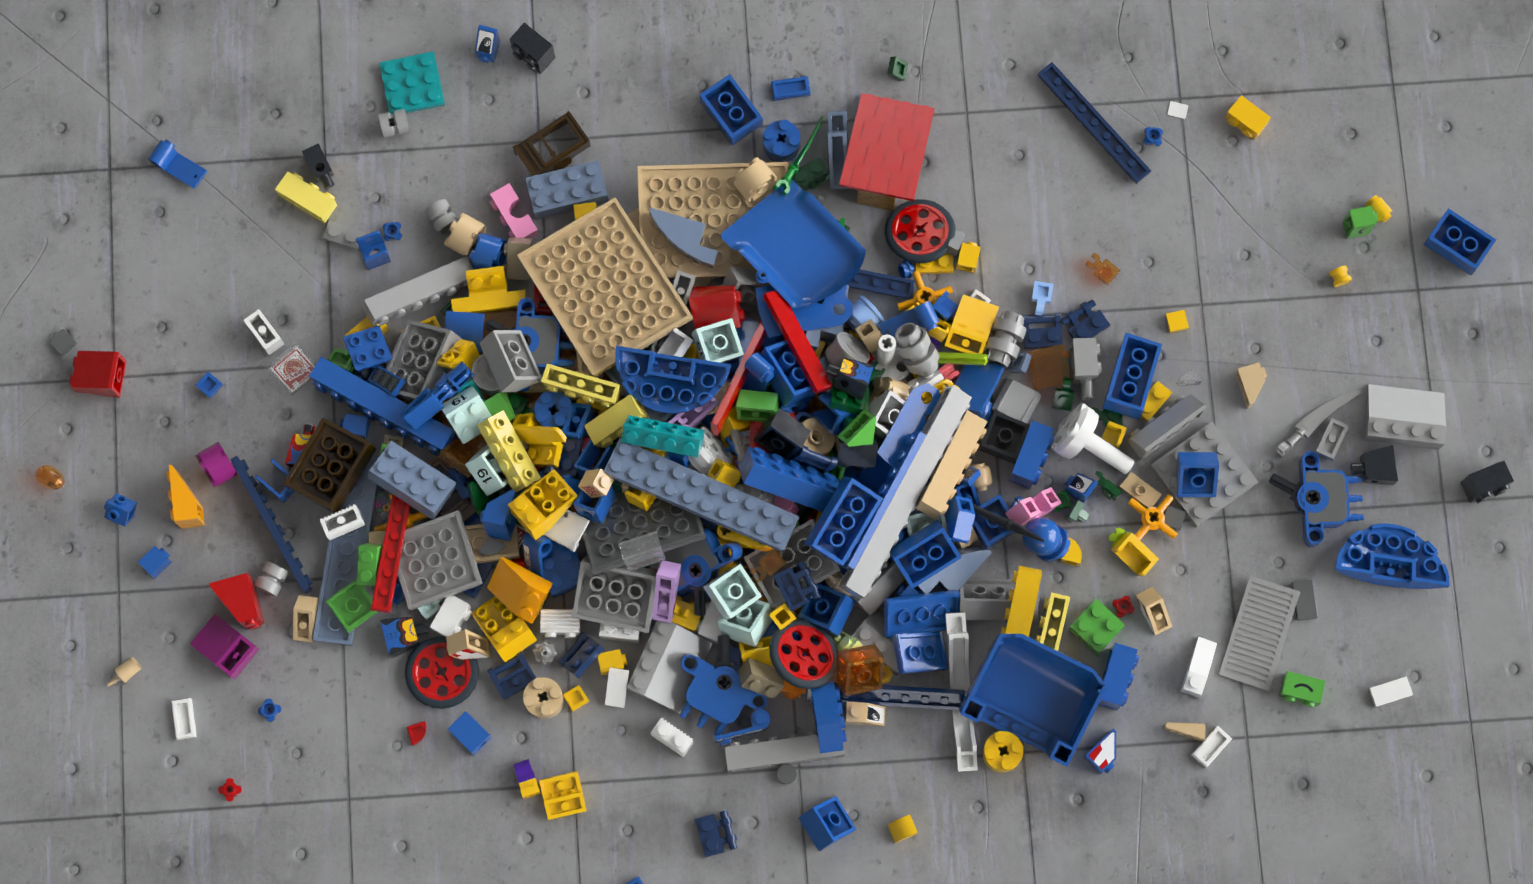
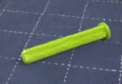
M938 352V362L941 364L986 365L988 362L986 354Z

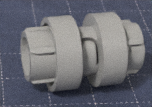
M1003 311L1000 318H995L991 328L994 337H988L984 351L988 353V362L1001 365L1006 369L1010 361H1016L1020 351L1016 342H1023L1027 331L1023 326V316L1012 311Z
M906 323L900 326L895 333V348L903 358L907 369L919 377L932 375L938 368L939 353L934 344L931 343L926 330L914 323Z

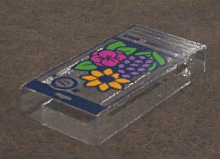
M378 485L374 511L385 524L388 520L391 500Z

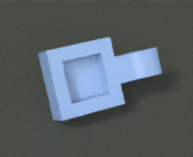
M1034 281L1031 301L1037 302L1035 316L1043 315L1045 303L1050 304L1053 290L1052 283Z

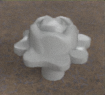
M547 641L540 644L537 643L535 645L536 649L533 650L536 662L541 661L543 665L547 662H553L554 658L552 656L557 654L554 650V645L552 643L548 645Z

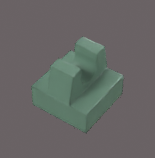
M1077 500L1072 503L1064 519L1069 522L1076 520L1083 522L1088 519L1090 514L1082 509L1085 504Z

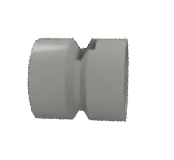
M405 109L396 110L393 114L390 112L379 114L384 138L394 136L396 132L399 134L410 132ZM394 120L395 126H391L390 122Z
M446 199L433 203L425 210L429 220L434 221L433 226L439 235L450 232L452 223L454 221L458 222L456 215L450 213L452 209Z
M266 561L261 570L263 575L258 576L254 586L277 597L281 589L280 582L285 581L289 572Z

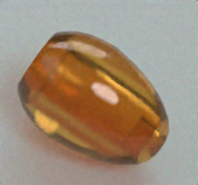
M43 465L36 471V480L42 487L56 490L64 486V476L56 467Z

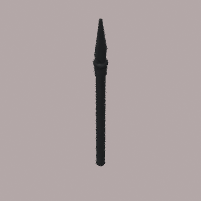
M973 504L976 514L997 523L1008 531L1012 530L1017 534L1044 542V539L1023 526L1014 523L1013 520L998 516Z

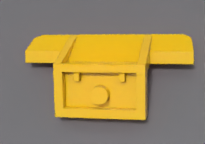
M504 266L466 271L469 297L451 299L454 312L479 313L517 308L519 301L526 298V290L508 292Z
M513 426L520 441H524L529 445L527 454L534 466H559L563 448L561 442H566L567 438L561 429L543 426Z

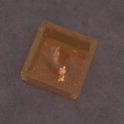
M876 644L838 651L837 684L845 696L882 689L884 656Z

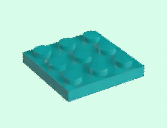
M434 51L379 62L388 109L391 114L400 109H405L406 113L445 105Z

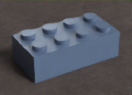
M599 160L525 178L536 220L573 211V205L595 202L598 205L609 201Z
M390 441L369 470L368 476L370 480L432 520L444 506L456 486L455 481L393 441Z

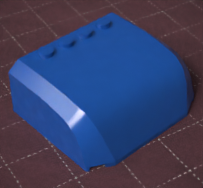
M999 634L988 649L958 710L961 715L977 723L981 720L1001 731L1013 733L1021 741L1046 752L1050 759L1068 767L1107 686L1093 668L1024 634Z

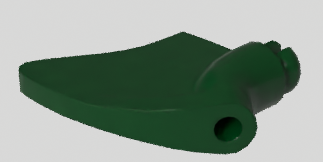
M468 482L467 484L474 509L481 516V512L485 510L487 503L499 497L498 490L487 496L478 483Z

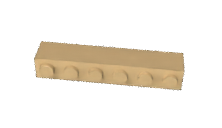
M967 411L962 416L960 426L953 433L951 443L946 447L943 458L938 463L934 475L929 480L926 490L916 506L917 510L935 520L940 514L944 515L949 505L946 503L948 499L951 500L955 495L956 489L954 487L962 481L964 477L962 471L970 465L972 459L969 457L971 454H975L979 447V444H977L978 439H982L987 431L984 428L987 421L970 411Z

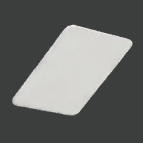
M1171 101L1168 115L1185 119L1188 105Z

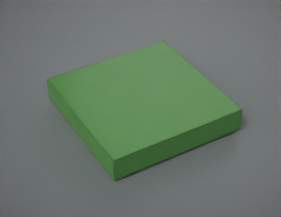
M357 579L326 600V603L348 633L377 613L376 611H371L372 597L363 585H357Z

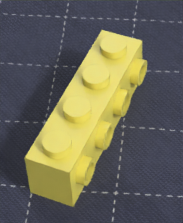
M551 364L546 365L541 380L546 390L557 393V391L565 392V396L571 398L579 396L583 398V401L592 404L596 401L608 409L621 400L624 391L619 384Z
M504 410L477 424L480 433L487 442L490 451L493 453L513 491L517 492L541 479Z
M1051 592L1049 598H1045L1043 605L1046 613L1045 617L1041 616L1039 627L1042 630L1035 640L1058 651L1070 601L1069 596Z

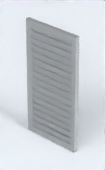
M1251 575L1249 576L1218 675L1269 692L1299 598V590L1287 588Z

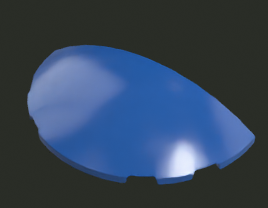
M616 346L615 352L616 368L625 389L642 405L662 413H684L703 406L723 387L731 368V364L695 358L690 359Z
M1375 524L1362 531L1358 530L1347 539V542L1340 549L1335 563V570L1339 573L1372 584L1410 589L1448 588L1450 586L1446 564H1442L1437 555V549L1429 541L1425 542L1418 537L1417 532L1400 525Z

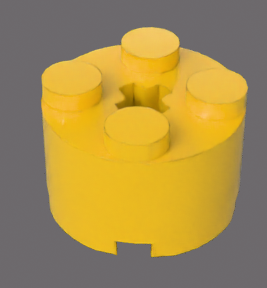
M998 731L992 734L983 747L985 764L989 769L997 773L1014 770L1023 757V745L1020 739L1007 731ZM1003 748H1005L1006 754L1000 756V751L998 749L1002 750Z

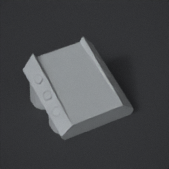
M1007 379L992 410L1028 423L1042 395L1015 380Z

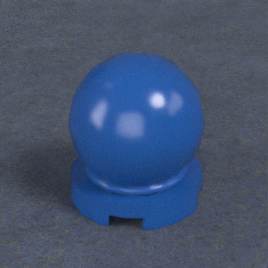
M1036 518L1025 526L1026 529L1044 539V542L1022 535L1027 550L1043 561L1053 563V560L1059 557L1063 558L1070 547L1068 532L1052 520Z

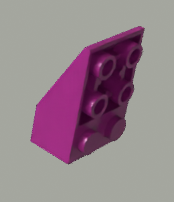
M216 614L212 616L190 643L191 646L234 680L260 650Z

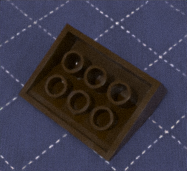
M322 418L283 484L330 512L338 513L375 453L376 448L371 442Z

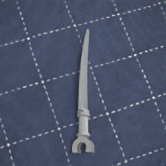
M1358 390L1342 395L1312 411L1295 426L1297 429L1295 433L1277 447L1276 454L1283 458L1300 438L1303 439L1304 436L1308 438L1332 413L1361 395L1362 392Z

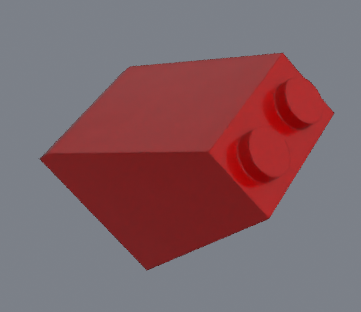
M735 285L696 286L692 288L688 299L695 330L731 318L735 328L742 326L745 320V313L743 309H740L741 294L740 291H736Z
M78 351L77 356L73 358L74 372L73 375H70L69 385L74 392L120 398L127 361L119 352Z
M248 573L209 583L211 589L243 627L255 630L260 628V625L265 624L257 590L254 586L255 582Z

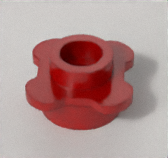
M1125 595L1123 598L1115 599L1112 602V606L1115 607L1116 615L1119 618H1122L1127 613L1132 614L1135 610L1129 596Z
M228 778L226 783L218 788V792L223 794L228 802L234 800V797L242 792V787L237 786L234 783V779Z

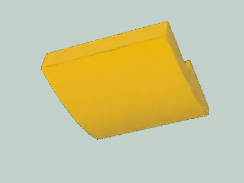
M578 770L539 779L548 820L586 811Z

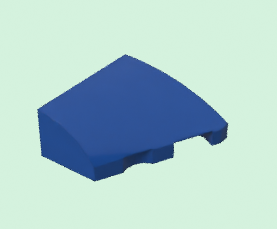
M446 311L445 329L453 331L463 340L474 342L478 352L482 353L480 342L484 339L485 315L481 313Z

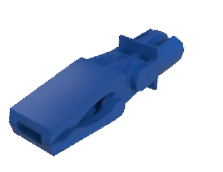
M463 361L448 374L443 372L445 375L436 382L434 389L426 388L401 413V417L414 430L443 409L444 405L442 402L445 399L453 397L458 391L462 392L460 388L474 376V373L470 371Z

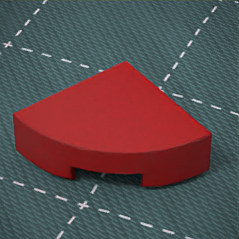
M426 721L407 726L412 746L417 745L424 738L427 730Z

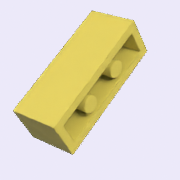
M287 171L275 189L278 196L324 224L337 207L333 195L328 192L322 193L319 191L318 186L312 182L309 184L304 182L303 177L297 173L291 174Z
M628 395L584 425L595 446L606 448L613 443V440L622 437L623 424L628 415L642 418L649 416L643 405L632 395Z

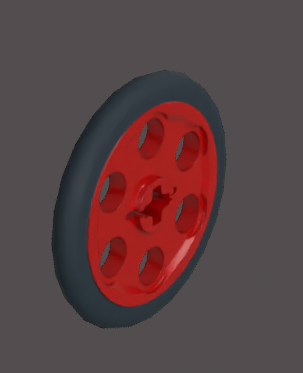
M916 199L914 202L907 201L899 205L891 212L885 224L884 234L888 246L898 257L913 263H927L941 258L949 251L947 246L955 236L956 226L952 216L943 206L930 200ZM921 211H926L929 215L927 218H920L918 214ZM903 217H909L911 222L903 224L900 220ZM935 222H941L943 224V227L940 229H935L933 227V224ZM924 228V232H923V233H922V232L917 233V229H918V230H921V229ZM901 233H904L908 236V238L906 240L901 241L897 238V236ZM937 238L940 243L934 246L929 241ZM915 244H919L922 246V249L920 251H914L912 250V246Z
M794 620L782 630L777 628L771 637L769 645L770 659L774 669L784 681L798 688L815 689L826 685L833 679L839 663L838 650L832 637L825 629L807 620ZM793 632L798 633L800 635V641H796L793 639ZM810 637L817 638L819 645H813ZM787 646L790 649V654L783 653L781 647ZM803 652L807 653L805 657L802 656ZM819 654H822L826 657V663H822L819 661ZM789 664H795L798 667V672L791 671ZM808 668H813L816 671V676L809 675Z
M437 636L421 642L413 649L405 665V680L410 693L416 700L432 708L445 709L462 703L471 695L478 681L479 668L477 659H464L462 666H454L453 659L455 657L450 656L448 651L444 658H438L435 655L436 650L444 648L447 651V640L444 636ZM428 659L430 666L426 669L419 666L420 660ZM435 663H437L442 670L447 669L445 671V676L448 679V681H446V679L442 675H437L439 672L438 667ZM462 676L465 682L463 685L457 686L454 684V678ZM422 678H429L431 684L429 687L423 688L420 686V680ZM439 687H447L448 693L446 696L442 697L437 694Z

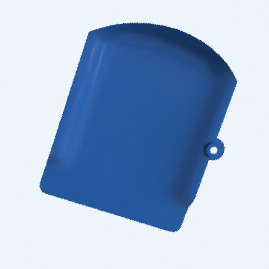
M791 180L790 191L786 196L781 194L784 189L780 186L723 231L721 238L732 249L738 250L757 270L755 278L759 283L769 282L795 309L819 302L846 286L860 270L865 259L866 249L810 192L802 190Z

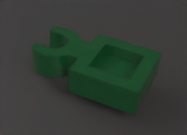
M1096 407L1091 408L1099 415L1098 421L1103 420V426H1107L1109 421L1121 426L1123 425L1122 414L1106 409L1100 411Z

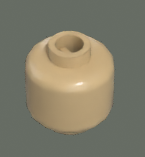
M985 463L970 465V467L979 469L981 473L974 481L976 492L988 490L987 486L993 482L991 468L985 465Z

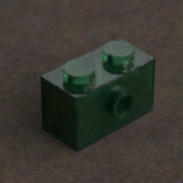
M820 156L799 167L798 172L793 175L791 180L804 191L812 190L818 187L820 183L828 180L830 172Z

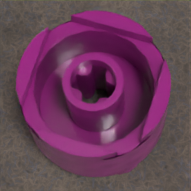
M219 442L195 455L213 487L219 486L238 475Z

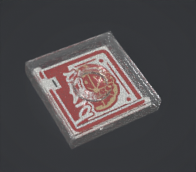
M295 342L270 363L267 368L293 396L311 380L309 375L316 364Z

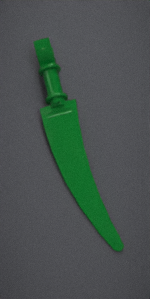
M823 116L819 119L795 162L788 166L785 176L772 187L777 190L782 186L784 190L781 194L783 196H786L790 191L791 179L798 172V165L811 144Z

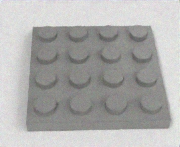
M1213 422L1207 424L1150 465L1183 511H1186L1187 516L1196 528L1259 483ZM1178 452H1217L1219 474L1216 497H1177L1176 467Z
M455 511L406 529L398 576L409 610L483 584L460 511Z

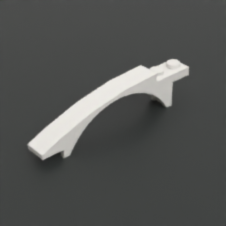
M965 612L945 613L950 689L965 690L966 695L970 687L969 633L966 631ZM952 710L958 772L978 770L973 720L961 715L959 710Z

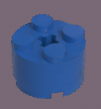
M785 119L769 124L763 132V150L765 155L770 160L777 162H789L797 156L800 149V133L797 127Z
M479 233L476 249H473L470 254V260L473 261L472 268L475 270L504 266L506 260L504 244L508 241L492 235Z
M559 391L557 393L544 392L538 398L534 407L535 417L540 426L558 427L561 430L569 412L573 410L571 400ZM557 409L558 413L556 412L554 415H552L551 411Z

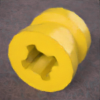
M1340 266L1329 272L1330 277L1334 280V287H1339L1352 281L1351 276L1347 274V266Z

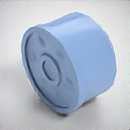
M860 295L852 303L853 314L846 322L857 333L855 328L872 319L880 331L878 324L885 321L883 316L866 297Z

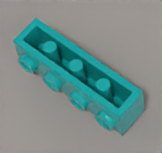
M628 415L623 424L621 442L698 458L703 448L705 430Z

